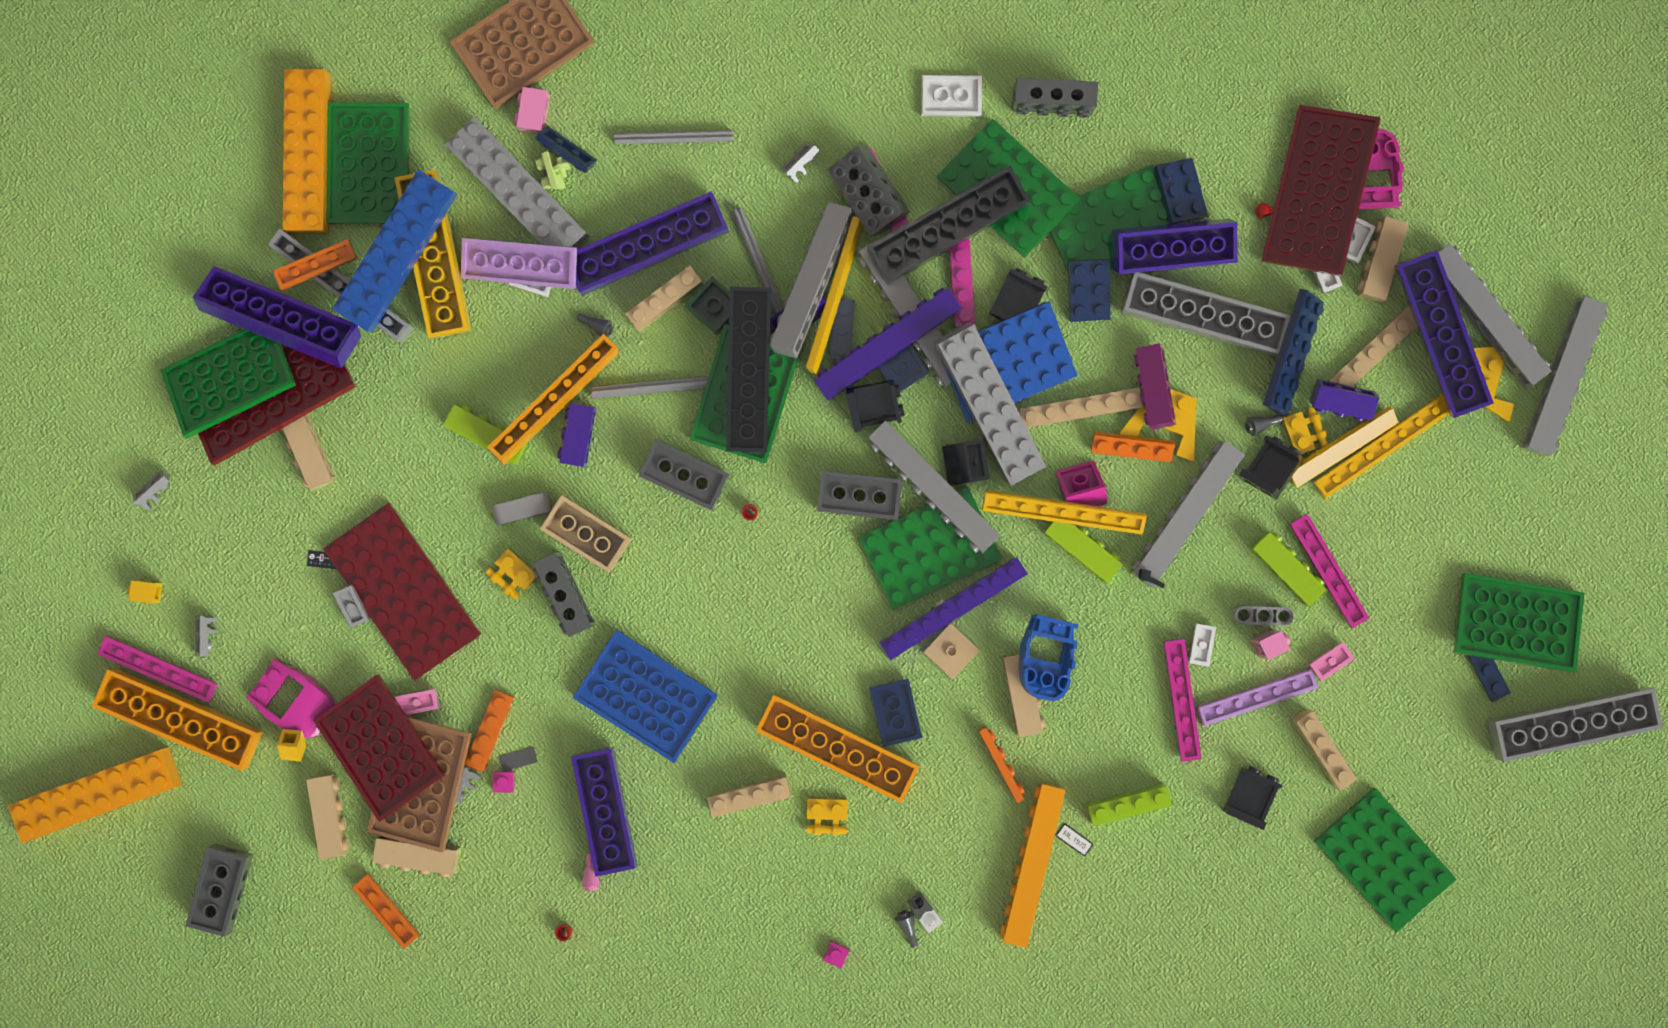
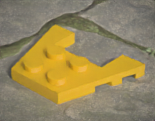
M1493 347L1474 348L1494 404L1485 408L1499 416L1503 421L1509 422L1514 404L1494 398L1504 361Z
M1171 389L1176 425L1163 429L1182 436L1175 456L1193 462L1195 452L1196 398ZM1145 405L1133 414L1127 424L1121 429L1119 435L1138 437L1143 422H1145Z

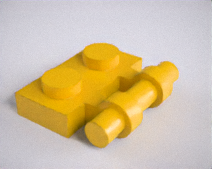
M1313 407L1307 409L1310 416L1308 418H1304L1302 411L1282 418L1290 444L1300 451V455L1316 449L1313 441L1319 440L1321 447L1328 445L1326 438L1328 435L1326 430H1323L1320 422L1321 416L1317 414ZM1307 424H1313L1316 434L1310 435Z
M510 548L495 562L500 568L498 572L489 568L485 573L491 578L490 581L493 584L496 583L504 590L503 593L507 597L510 596L514 600L520 596L515 590L518 586L526 590L536 579L533 569ZM505 573L513 580L510 585L502 578Z
M807 798V819H815V825H807V833H815V835H821V833L833 834V836L847 834V826H839V820H847L848 799ZM821 820H833V826L821 825Z

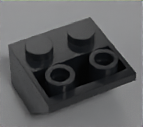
M983 439L942 446L947 482L950 486L990 479Z

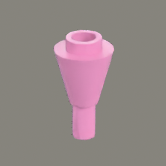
M591 853L586 854V867L581 887H585V891H597V886H601L599 877H595Z

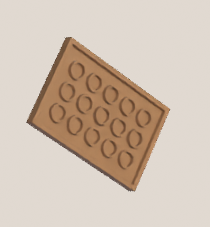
M511 0L450 41L495 110L517 96L519 92L521 93L523 87L529 88L595 44L567 0Z
M407 716L445 776L383 821L379 822L373 812H371L367 832L434 851L444 852L472 733Z

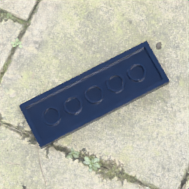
M1304 289L1299 290L1263 402L1264 406L1283 416H1287L1292 408V399L1299 386L1300 374L1304 370L1305 359L1311 349V340L1313 334L1316 333L1319 316L1323 312L1324 302Z

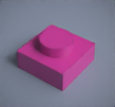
M514 771L493 772V792L513 793L515 791Z
M831 941L823 961L842 969L850 949Z

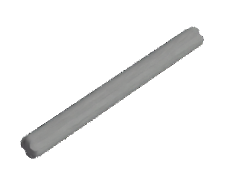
M726 129L614 133L613 140L615 144L732 141L733 131Z
M737 208L732 212L763 287L771 288V307L776 315L784 307L742 208Z
M708 376L591 387L590 392L591 397L595 399L705 388Z

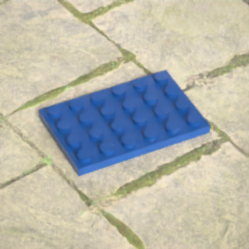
M1050 301L1041 303L978 331L1014 403L1078 376ZM942 360L965 421L970 423L974 420Z
M616 630L573 698L675 763L718 694L619 630Z

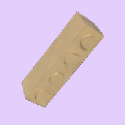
M1387 216L1377 221L1374 232L1376 236L1369 245V259H1366L1363 265L1365 273L1363 279L1361 278L1357 285L1359 297L1379 303L1387 299L1396 269L1394 265L1398 263L1409 226L1407 222Z
M689 265L625 314L635 328L641 332L704 284Z
M308 414L280 429L287 437L285 440L286 445L294 453V464L297 469L301 470L303 474L301 479L306 488L316 490L336 481Z
M1020 653L1003 656L1002 660L1017 736L1024 737L1043 733L1042 728L1045 727L1043 715H1039L1038 708H1041L1040 699L1028 694L1020 683Z
M1306 709L1291 719L1334 788L1342 790L1357 780L1314 711Z
M335 773L308 778L306 782L319 860L344 856L350 849V841L345 835L347 823L346 819L342 816L343 800L339 798V778H336Z
M787 775L710 794L707 800L713 818L790 798L791 790Z
M379 836L375 841L372 863H378V866L383 868H390L391 865L397 866L398 870L402 871L416 869L421 874L435 872L440 877H450L457 870L460 848L446 846L444 852H438Z

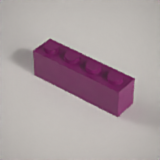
M1160 343L1136 348L1137 355H1134L1136 367H1139L1140 374H1137L1139 386L1143 388V393L1140 394L1142 405L1146 407V413H1144L1145 424L1149 425L1152 430L1175 426L1176 419L1164 348Z

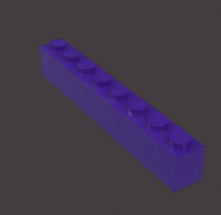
M940 288L933 293L934 298L929 301L924 299L916 305L918 309L912 313L907 311L899 317L901 320L894 325L891 322L883 328L884 332L879 336L874 334L866 340V345L863 347L858 345L850 351L851 355L846 359L841 357L833 363V368L830 370L825 368L817 374L818 378L814 381L827 401L842 393L846 388L855 384L962 310V306L949 288Z
M1014 557L879 643L889 659L892 660L1027 575V572L1019 559Z

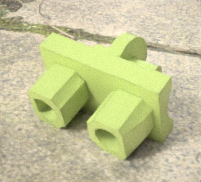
M548 151L542 153L543 157L535 161L539 171L547 170L548 176L541 178L542 187L544 189L560 190L566 188L563 178L567 177L566 170L571 168L570 163H563L562 157L557 158L556 153H549Z

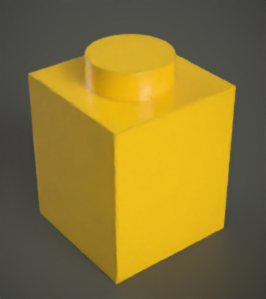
M132 580L127 589L129 601L160 603L162 583Z
M282 729L277 743L281 760H302L306 748L303 731Z

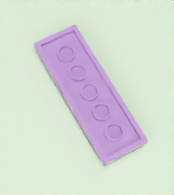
M462 238L461 278L568 289L576 288L577 247Z

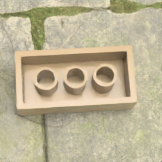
M565 495L560 496L540 528L543 532L608 573L612 572L633 539Z

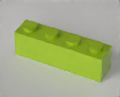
M454 404L443 426L486 450L506 429V427L499 423H496L495 426L489 423L490 418L480 413L478 416L471 413L472 409L464 404H461V406ZM528 444L508 462L517 465Z
M1052 521L1043 532L1104 583H1109L1123 565L1119 562L1121 558L1112 551L1109 554L1103 549L1105 545L1098 539L1093 541L1089 538L1088 535L1090 533L1081 526L1077 528L1073 524Z
M1265 532L1249 550L1304 606L1310 607L1327 590L1323 586L1325 583L1317 575L1314 577L1309 572L1310 567L1305 562H1299L1295 558L1296 553L1290 547L1285 548L1281 543L1282 539L1275 532Z
M1164 783L1085 803L1090 823L1093 826L1172 806L1168 787Z

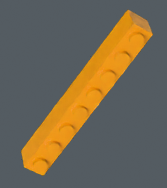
M603 334L487 447L489 452L504 466L619 354L618 347Z
M1040 782L1039 786H1035L1033 798H1036L1034 806L1030 807L1028 817L1031 820L1029 826L1026 825L1023 836L1026 837L1025 845H1021L1019 850L1021 861L1020 865L1015 867L1014 876L1016 881L1015 885L1011 884L1009 896L1012 898L1010 904H1006L1004 916H1007L1005 924L1002 923L999 933L1004 943L1025 948L1028 946L1066 791L1063 787Z

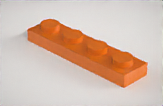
M347 239L275 269L273 273L280 289L285 290L358 258L350 240Z
M1094 431L1091 453L1171 462L1175 443L1169 440Z
M494 690L466 759V766L481 772L485 771L514 696Z
M985 726L978 729L1015 801L1019 803L1025 800L1022 796L1025 793L1020 782L1016 784L1013 776L1016 775L1011 765L1006 766L1003 760L1006 756L1001 746L997 748L994 743L996 737L992 729L987 730Z
M369 873L352 887L403 949L421 935Z

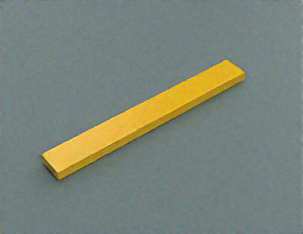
M856 216L852 217L806 364V368L813 374H818L864 225Z
M1442 394L1313 481L1322 497L1326 499L1447 416L1449 412Z
M985 490L982 511L1142 535L1147 517L1146 513Z

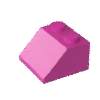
M1094 460L1055 471L1063 501L1092 506L1108 504L1106 487Z

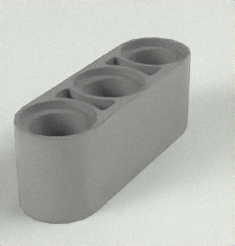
M548 492L491 506L496 526L552 511Z
M1236 606L1231 612V617L1233 621L1240 624L1285 626L1292 623L1294 614L1292 610L1285 607ZM1242 609L1246 612L1244 620L1238 618V612ZM1261 610H1264L1267 615L1263 621H1260L1258 618ZM1281 611H1285L1287 615L1283 622L1278 618Z

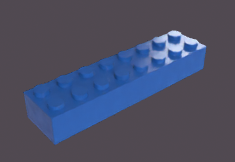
M418 169L332 310L365 331L374 332L458 194Z

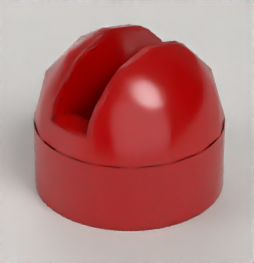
M1260 203L1255 209L1257 219L1273 214L1271 207L1267 203Z
M747 504L742 509V516L746 520H754L758 515V508L754 504ZM747 507L755 512V515L752 512L746 510Z
M561 924L555 930V936L559 941L568 940L573 933L572 927L568 924Z

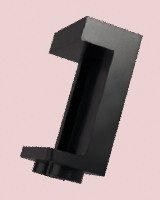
M1011 269L989 315L1002 321L1037 306L1047 289V286L1044 285L1045 282L1037 277L1033 279L1027 277V273L1021 269Z
M894 379L846 388V397L854 432L862 431V427L883 423L885 420L887 422L896 420L898 423L902 422L901 416H905L903 404L898 403L897 397H901L899 385L894 384Z
M1266 435L1264 438L1265 444L1247 470L1242 469L1239 476L1247 484L1277 500L1303 462V458L1297 448L1291 445L1288 448L1283 445L1284 442L1275 436L1270 438Z
M1251 766L1248 769L1242 767L1223 812L1264 830L1267 824L1265 818L1278 789H1282L1283 785L1278 783V778L1269 774L1267 777L1259 775L1260 770Z

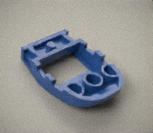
M1038 614L1031 616L1021 641L1019 655V680L1028 694L1048 701H1056L1065 696L1071 683L1069 678L1071 671L1076 666L1074 649H1077V640L1073 639L1074 628H1078V624ZM1034 636L1063 642L1059 664L1029 657L1031 639H1034Z

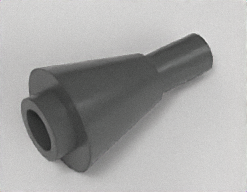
M581 313L577 316V321L586 324L600 337L603 334L609 337L613 332L614 327L610 320L590 318Z
M1281 415L1273 417H1247L1245 429L1247 433L1255 436L1271 425L1281 423L1283 419Z
M908 910L898 912L894 920L907 936L910 946L912 948L918 946L915 936L914 913Z

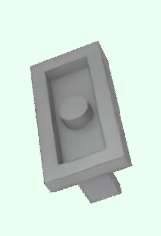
M807 141L779 170L797 183L799 180L796 178V172L800 171L805 175L807 171L803 168V165L813 161L819 150L815 145Z
M162 469L132 495L133 503L139 506L142 505L146 510H150L151 505L147 503V499H152L156 503L159 502V497L156 493L167 488L169 485V474Z
M352 584L333 592L350 628L369 621L370 617Z
M195 615V656H208V652L211 651V640H208L207 634L217 633V629H210L207 627V624L217 622V618Z
M466 766L463 770L456 804H461L466 795L463 792L465 787L471 790L477 787L471 783L470 779H481V775L474 772L471 767Z

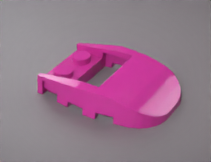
M1378 130L1368 171L1390 170L1391 186L1364 187L1359 209H1398L1402 205V201H1399V192L1403 190L1402 171L1404 167L1403 162L1400 161L1398 141L1387 130Z
M279 658L273 659L264 675L250 694L247 695V699L266 719L279 727L303 731L304 738L318 736L321 732L314 723V720L336 705L334 698L311 675L301 672L294 666H287L281 663ZM291 676L303 685L304 688L284 716L279 718L266 707L287 678Z

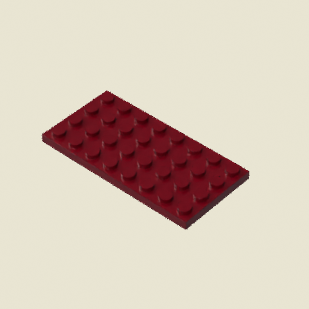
M1299 105L1261 259L1262 262L1343 277L1381 117Z
M281 344L296 385L198 433L210 463L216 466L355 388L356 385L346 363L341 369Z
M387 503L323 548L347 585L352 584L366 612L414 681L482 634L391 503Z

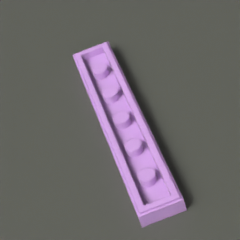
M1307 669L1196 706L1202 726H1206L1317 689L1318 686L1312 669Z

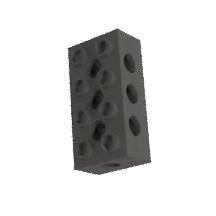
M1016 78L1013 86L1012 111H1017V114L1020 115L1037 112V115L1040 116L1057 113V116L1060 117L1077 114V117L1087 118L1093 114L1097 107L1098 82Z
M867 145L856 146L827 169L871 237L881 235L910 213Z
M655 439L638 476L713 511L730 474ZM665 461L671 463V469L668 472H663L661 469V465ZM682 470H688L690 474L689 478L685 481H682L679 477ZM701 478H705L708 481V486L705 489L698 488L697 484Z
M821 471L817 512L898 520L902 480ZM837 488L844 489V498H835L834 490ZM862 490L865 493V499L863 501H856L854 499L855 491ZM877 492L885 495V501L881 504L874 501V495Z
M554 553L533 563L535 567L533 569L534 575L538 580L541 579L544 585L541 587L546 598H550L553 604L550 605L551 610L555 616H559L562 622L559 626L564 635L567 634L568 637H571L596 625L561 553ZM553 572L557 574L556 582H553L551 579ZM562 590L566 593L565 600H562L560 598V592ZM570 608L575 612L573 619L569 616Z
M219 844L207 847L186 921V927L223 937L232 932L254 854ZM223 867L227 869V874L223 871ZM217 887L221 888L222 893L218 891ZM212 906L215 907L216 913L212 910Z

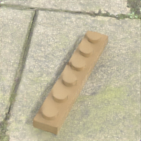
M1408 305L1328 381L1353 387L1417 326L1410 306Z
M1133 388L1019 410L1026 428L1143 408L1140 397V388Z

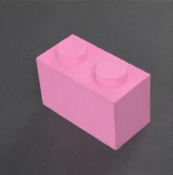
M523 87L522 93L519 92L518 105L520 107L519 112L515 114L514 123L520 131L539 133L545 128L550 97L547 90Z
M1272 629L1251 639L1259 658L1266 660L1290 650L1288 645L1290 640L1285 632L1282 633L1280 630Z

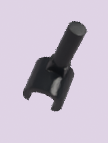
M1139 570V580L1164 588V583L1150 577V570Z

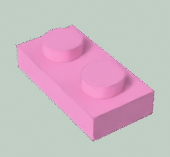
M1341 641L1308 665L1319 681H1323L1355 658L1345 643Z
M436 689L395 697L406 715L440 708Z

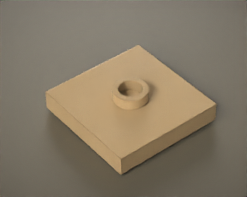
M950 623L923 652L953 680L980 650Z

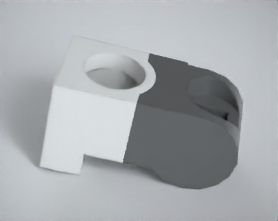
M921 892L907 901L928 933L943 923V919Z

